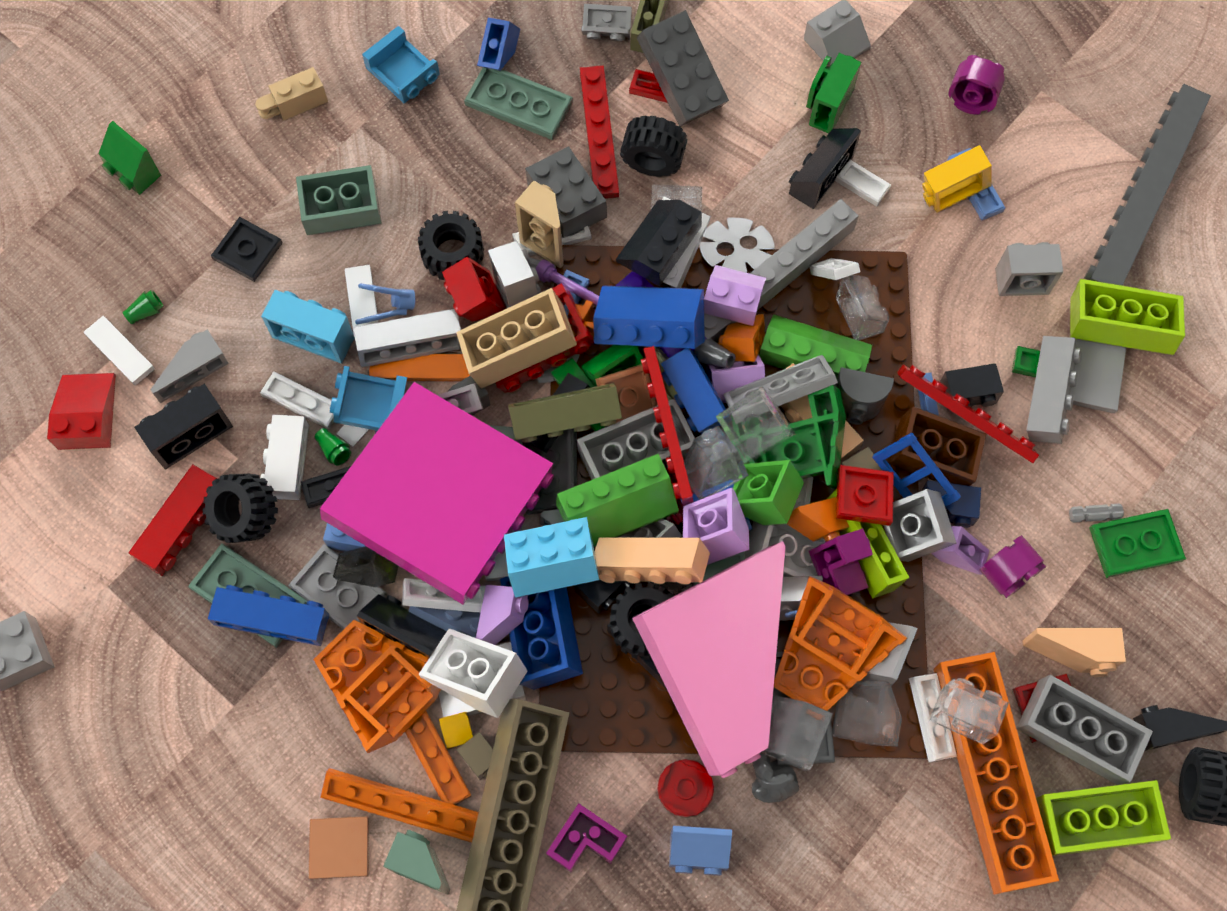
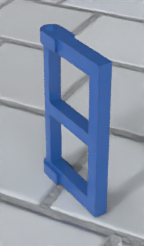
M913 433L904 436L897 442L873 454L872 458L882 471L894 472L893 485L903 498L913 495L906 486L931 473L947 492V494L942 496L944 506L950 505L961 497L920 445ZM911 445L926 466L900 479L885 459Z

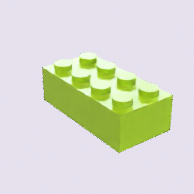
M1080 279L1070 298V338L1174 355L1185 337L1184 300L1181 295Z
M1157 780L1044 794L1036 798L1052 856L1152 844L1171 839Z

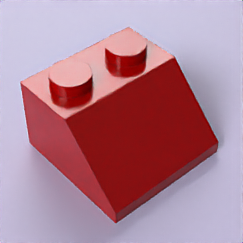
M466 257L442 272L445 278L444 287L453 297L455 302L453 304L454 310L460 317L474 322L486 319L507 309L490 270L471 258Z

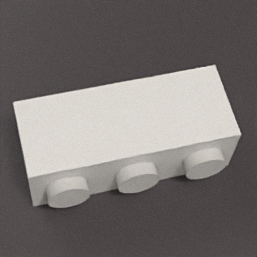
M272 415V422L267 425L266 435L269 445L268 449H264L263 462L266 464L265 474H261L260 478H265L268 481L267 486H272L274 489L272 494L277 499L300 500L302 488L300 481L303 480L309 424L304 416Z

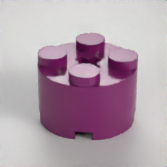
M977 55L968 56L957 67L949 88V98H953L955 101L954 105L959 110L969 114H980L981 111L988 110L987 112L992 111L997 104L1005 81L1004 67L1001 64L980 58Z
M1022 535L1013 540L1014 544L1012 546H1005L983 565L984 567L980 568L981 573L999 594L1004 595L1006 598L1016 593L1026 584L1023 581L1024 578L1028 581L1046 568V565L1043 563L1044 559Z

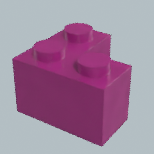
M863 529L835 537L808 551L817 575L823 578L822 582L834 586L848 596L869 588L859 561L873 555L870 547V541Z
M578 803L546 852V855L569 872H572L587 848L612 864L626 842L627 835Z

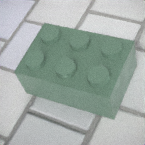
M371 165L296 177L301 221L307 235L382 224L376 181Z

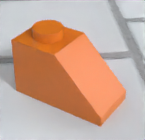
M764 314L756 315L753 326L736 322L728 325L724 334L720 335L719 344L735 354V361H756L765 337Z
M837 497L795 508L787 525L813 542L821 539L827 542L841 536L839 532L849 527L847 520L836 519Z

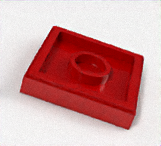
M840 465L837 476L836 519L890 526L893 523L894 472Z

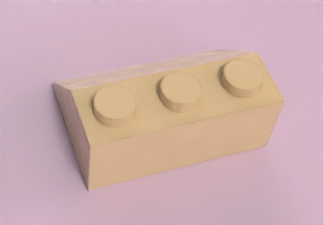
M533 181L515 202L519 240L521 244L561 268L563 266L561 227L555 193L549 186Z

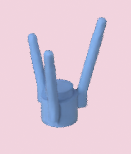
M362 283L358 285L361 289L390 294L391 305L396 307L397 310L355 320L357 325L397 315L406 316L407 310H414L415 292L412 289H392Z

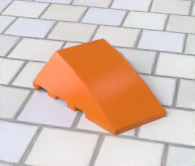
M809 576L774 679V688L821 717L849 692L848 690L858 681L860 682L879 662L881 663L896 646L902 644L907 637L883 617L834 586Z
M353 620L313 659L367 753L397 741L436 701L441 690L419 676L420 671L429 659L428 657L406 648L405 645L397 641L394 642L385 637V635L356 620Z

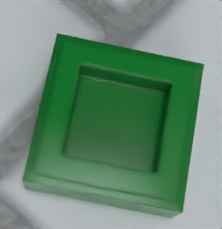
M1017 346L1012 372L1036 378L1040 351Z

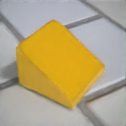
M467 712L439 719L447 749L463 745L473 737Z

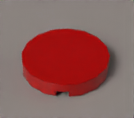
M683 759L671 763L664 769L659 777L657 790L659 800L667 811L675 816L687 818L697 816L706 810L713 798L714 784L706 767L697 761Z

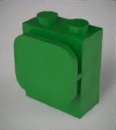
M838 53L832 64V57L828 55L825 57L812 82L806 108L812 109L809 126L828 134L836 126L854 91L861 66V61Z

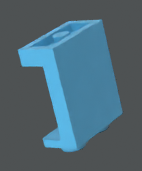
M397 26L362 54L366 69L403 103L415 98L420 90L428 84L435 82L440 75L438 62L435 59L429 61L408 42L405 31L400 26Z
M344 366L343 374L338 373L335 389H339L337 398L332 397L330 413H334V423L378 431L404 396L407 377L397 375L395 381L350 372V367Z

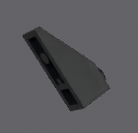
M1158 705L1141 709L1142 714L1133 718L1135 722L1153 731L1145 751L1227 731V721L1170 707L1159 710Z

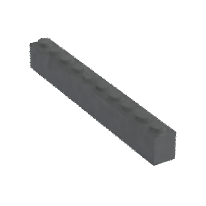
M1186 84L1182 85L1179 92L1173 91L1167 102V105L1171 107L1169 111L1165 109L1158 123L1162 126L1160 129L1156 128L1149 140L1153 145L1151 148L1147 147L1140 159L1144 164L1142 168L1139 166L1136 168L1131 178L1132 181H1135L1133 187H1127L1122 197V200H1125L1124 206H1118L1112 218L1116 222L1114 226L1109 225L1103 239L1107 240L1105 246H1099L1094 255V259L1097 262L1095 266L1090 265L1084 279L1123 286L1211 95Z

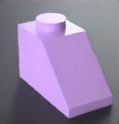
M951 526L957 544L931 554L941 562L982 575L980 568L984 567L983 565L987 561L990 550L963 527Z
M486 585L476 638L493 645L501 641L523 622L525 612L528 609V595L515 598L512 587Z

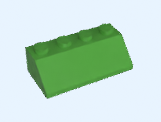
M773 314L759 356L763 363L786 369L793 363L797 365L823 355L837 379L841 367L865 372L872 345Z
M659 454L557 494L556 506L564 522L587 517L594 547L597 545L599 538H617L679 512L670 477Z

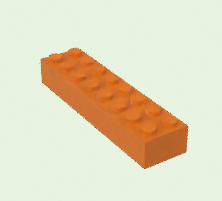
M995 652L940 662L933 670L938 675L960 771L993 894L1059 881Z

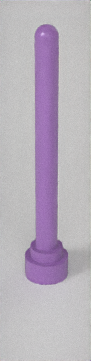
M543 259L538 263L536 271L540 281H553L558 285L562 283L570 292L584 300L593 302L597 306L598 295L559 274L557 269L554 268V264Z

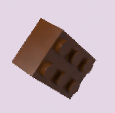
M916 407L910 408L900 417L895 442L913 433L917 441L950 483L970 486L976 482L986 433ZM911 445L892 455L889 463L912 473L926 466ZM932 473L925 476V478L937 481Z

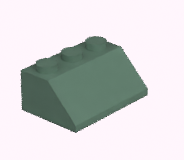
M408 829L406 834L397 832L383 867L400 876L448 895L450 887L436 851L429 846L430 841L424 838L423 835Z

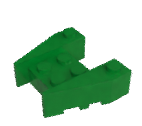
M831 385L808 394L812 418L770 429L767 428L764 412L735 423L730 412L735 438L744 450L749 463L790 460L802 479L824 474L826 485L833 489L837 488L838 468L841 464L846 420L840 389Z

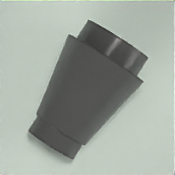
M710 338L705 339V342L696 347L694 351L699 362L702 364L731 368L735 362L734 353H731Z

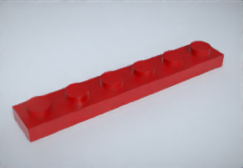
M604 65L580 67L592 181L605 199L619 198Z
M654 346L644 348L645 358L641 359L644 375L650 374L651 382L647 383L650 399L656 398L658 407L653 408L656 423H662L664 432L659 433L663 449L668 448L671 457H667L666 462L669 474L675 473L677 482L672 483L675 498H681L682 504L685 506L694 502L657 355Z
M903 364L897 372L901 379L1031 463H1034L1038 458L1039 454L1034 449L1036 445L1024 436L1018 439L1012 435L1014 430L1002 422L998 425L990 421L992 417L981 408H978L976 411L968 406L970 402L957 393L953 397L946 392L947 387L936 379L933 382L925 379L924 375L926 373L916 366L912 365L908 368Z

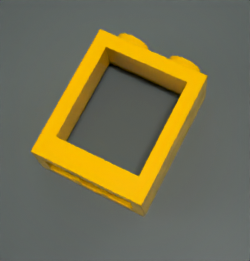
M980 145L924 172L925 182L922 183V187L925 192L923 197L929 207L933 206L936 213L992 186V165Z

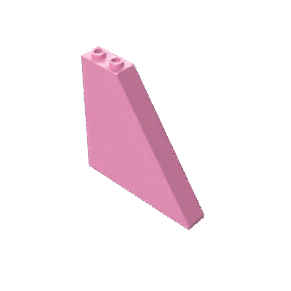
M783 541L755 553L704 580L702 583H698L632 618L709 776L725 778L737 772L736 766L743 762L749 764L758 760L761 757L760 752L767 749L769 745L785 558V544Z

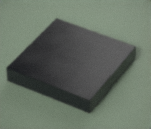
M239 217L211 254V257L218 263L255 282L283 242L277 236Z

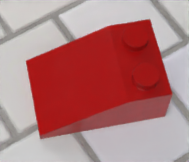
M116 374L62 375L49 413L47 440L58 450L111 448Z

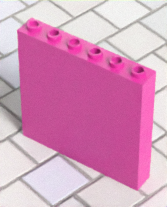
M414 382L321 506V519L464 605L468 597L473 599L481 586L478 582L482 576H488L496 564L493 560L497 554L505 552L504 535L512 533L513 530L515 532L520 530L525 521L523 515L527 509L531 511L534 509L540 498L538 493L542 487L547 489L554 477L551 474L553 463Z

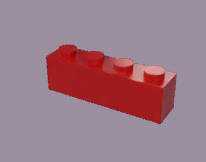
M192 464L128 554L161 576L166 571H169L174 566L176 556L181 549L186 548L191 542L192 534L196 528L204 524L206 514H203V508H205L203 499L208 495L206 492L207 488L212 486V482L217 478Z

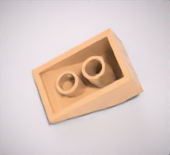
M1037 628L1023 640V646L1080 673H1090L1091 677L1108 676L1110 671L1117 670L1118 666L1126 662L1122 628Z

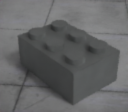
M569 146L525 168L528 186L533 181H536L541 185L549 186L555 193L563 238L572 236L584 230V227H589L607 218L605 198Z

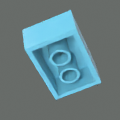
M274 290L261 315L272 338L341 364L354 340L353 331L344 312L335 308L332 310L326 309L314 300L305 301L299 299L297 295L289 291H284L283 293Z
M587 517L504 535L508 575L515 598L599 580L593 540Z

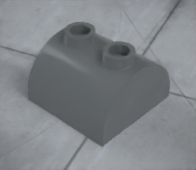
M841 367L837 376L838 383L834 384V386L841 390L847 422L860 425L876 417L882 410L892 389L894 378Z

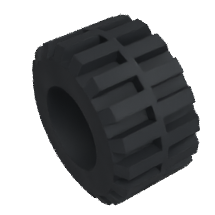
M646 115L640 118L636 117L628 123L620 156L625 164H628L631 169L639 173L656 177L671 176V174L677 173L681 168L688 140L687 135L680 126L665 118Z
M443 211L441 216L435 214L432 216L433 220L427 219L424 222L425 228L421 227L419 231L418 245L423 264L426 269H429L431 275L435 276L438 274L440 280L445 279L442 274L444 270L462 259L469 257L481 265L480 260H483L484 257L480 228L477 227L474 219L469 220V215L463 213L460 216L459 211H453L452 214H448V211ZM448 240H459L464 243L461 249L452 253L442 252L438 249L442 243Z
M250 473L222 475L220 479H215L212 482V486H209L206 490L207 497L203 499V503H205L203 514H206L205 523L210 525L209 531L212 535L217 534V539L220 541L225 540L226 543H236L261 539L272 530L270 525L276 522L274 515L278 513V507H275V502L278 501L277 497L272 494L274 489L272 486H267L268 481L265 478H260V475ZM239 501H241V505H242V514H241V515H240V512H239Z
M642 583L635 585V589L628 587L624 590L623 595H618L616 603L611 608L610 630L611 635L614 636L615 644L621 646L622 652L625 654L631 653L632 658L635 659L641 656L644 657V660H650L651 656L641 635L636 633L629 625V617L639 609H651L672 598L671 592L666 594L665 588L659 586L656 589L652 583H648V587H642Z
M1195 747L1187 755L1179 779V802L1186 819L1227 826V752Z

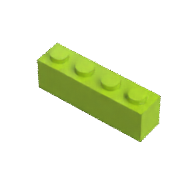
M837 489L827 499L837 497ZM847 520L849 527L839 532L840 535L863 529L870 541L873 555L859 561V564L865 573L866 582L869 587L867 589L872 599L895 591L909 579V576L880 524Z

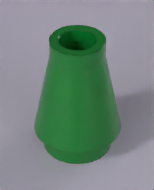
M153 290L144 291L123 311V315L130 324H134L139 320L160 313L159 309L164 307V305Z
M326 428L320 429L315 434L314 439L318 442L329 463L339 466L350 458L351 450L348 443L329 432Z

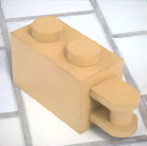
M314 67L269 85L271 93L258 98L255 105L261 118L269 119L280 114L284 121L328 102L323 84Z

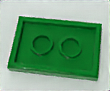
M1169 509L1098 523L1089 527L1106 578L1186 560Z

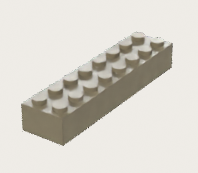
M510 699L502 711L456 911H527L569 712L521 699Z

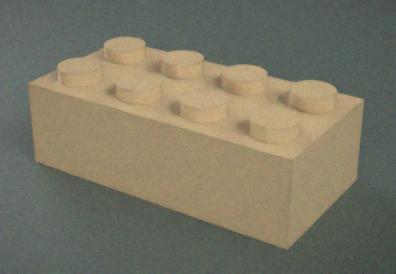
M552 288L456 332L468 373L481 389L577 345L563 304Z

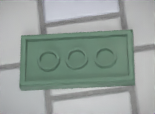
M483 67L464 103L468 107L553 140L573 103V97L503 69L499 71Z
M221 543L188 586L211 604L216 588L226 589L227 585L242 588L245 593L253 594V591L257 590L270 594L269 597L280 599V596H288L296 599V603H307L306 599L223 543ZM257 634L276 648L283 640Z

